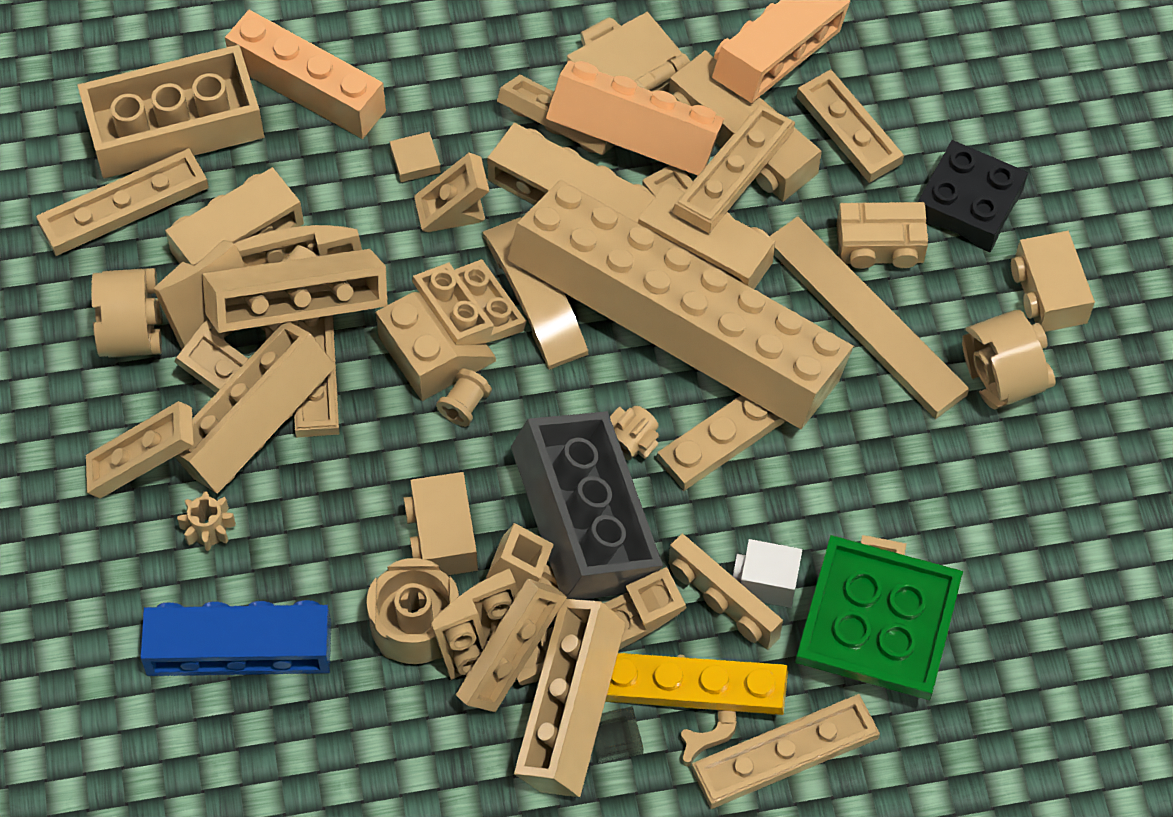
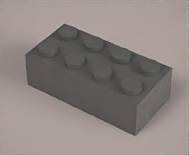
M608 411L527 419L511 445V449L540 535L543 539L554 544L548 559L559 591L567 597L566 599L575 600L622 595L627 593L626 585L659 571L663 567V563Z

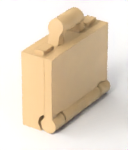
M648 11L622 26L614 19L608 17L581 32L583 47L567 55V62L569 60L572 62H588L604 74L612 77L625 76L634 80L639 87L650 91L661 90L668 93L670 77L690 62L689 58L679 50Z

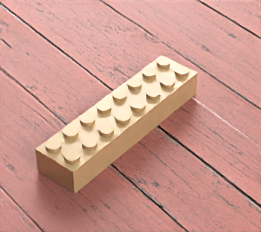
M559 180L517 222L507 260L799 429L805 426L840 381L854 347L853 345L562 180Z

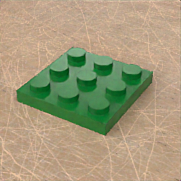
M830 535L795 663L930 701L963 571Z

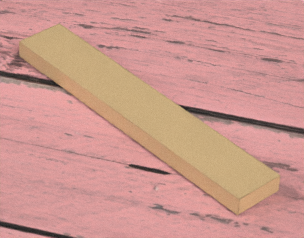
M798 216L769 236L775 240L774 256L935 419L968 395L969 387Z

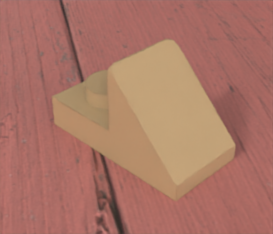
M472 153L466 154L414 195L422 231L433 232L476 224L485 220L481 198L490 191L480 156Z

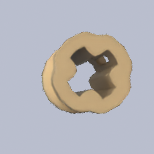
M462 368L455 376L456 384L447 397H441L438 400L436 407L447 420L456 425L466 427L473 420L471 413L481 398H487L490 395L492 388L488 381L480 374Z

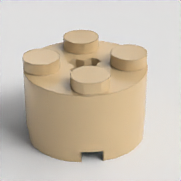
M156 268L93 273L91 296L92 308L95 307L96 317L93 327L99 357L108 356L113 358L162 354L160 329H154V325L163 323L160 302L158 299L152 298V294H155L153 288L158 284Z
M1013 310L964 329L968 332V334L962 336L965 361L971 378L980 377L986 389L979 391V393L990 408L998 409L1045 392L1046 389L1055 386L1056 381L1053 370L1046 362L1043 349L1048 345L1046 334L1039 323L1031 325L1021 310Z
M407 558L396 561L387 567L388 570L378 578L376 577L368 589L367 610L373 639L383 656L398 662L422 664L435 659H441L443 656L431 623L452 601L459 597L456 583L451 576L449 577L432 561L420 558ZM411 610H418V612L411 613Z

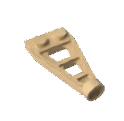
M298 245L285 261L317 257V255L308 248ZM208 319L196 331L174 362L217 393L244 365L248 358L226 343L224 340L226 332L218 333ZM282 323L259 327L265 331L267 340Z

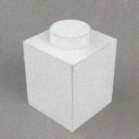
M749 539L746 555L737 554L733 577L763 603L792 608L803 549Z

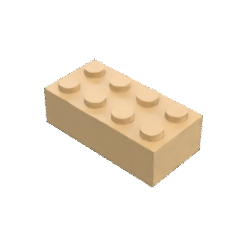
M239 44L78 84L103 179L143 169L190 148L195 156L265 138L260 109Z

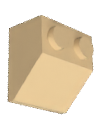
M412 292L376 311L379 339L421 401L457 382L455 376L460 369L464 368L477 372L496 362L495 355L486 343L456 345L420 292Z

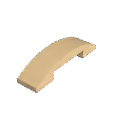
M520 217L485 230L482 233L498 267H502L532 327V336L550 370L588 355V349L565 293L507 260L517 222L521 219Z
M330 225L284 228L235 242L246 267L283 262L298 245L308 248L317 256L362 250L357 229Z
M667 567L626 585L627 593L603 603L626 622L619 650L658 629L687 608ZM554 626L546 630L518 675L517 680L520 685L539 681Z

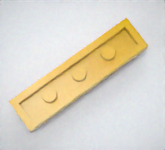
M618 653L605 702L784 715L788 668L787 665Z

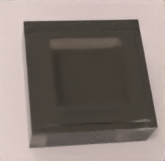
M633 706L602 713L594 743L598 764L643 754L644 748Z

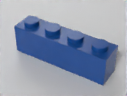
M303 600L294 603V605H274L266 601H255L248 606H229L222 602H208L202 607H183L178 603L167 602L161 603L157 607H144L141 661L147 676L330 673L331 618L328 605H320L315 601Z

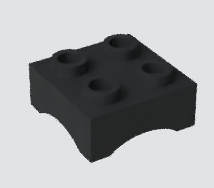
M951 140L918 202L925 203L926 224L953 231L971 241L976 247L991 253L1010 212L1024 190L1028 172Z

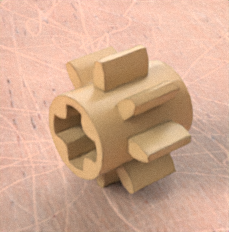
M633 406L625 412L621 407H618L610 416L626 460H631L638 454L646 459L659 444L656 441L659 433L656 432L659 427L658 422L646 409L640 406Z
M207 491L203 493L202 497H198L193 501L186 499L187 515H180L177 517L180 529L186 530L184 535L187 544L191 545L197 541L204 545L206 551H209L212 545L220 541L227 543L226 528L236 526L234 514L227 512L229 509L227 499L223 497L216 501L214 498L209 497Z

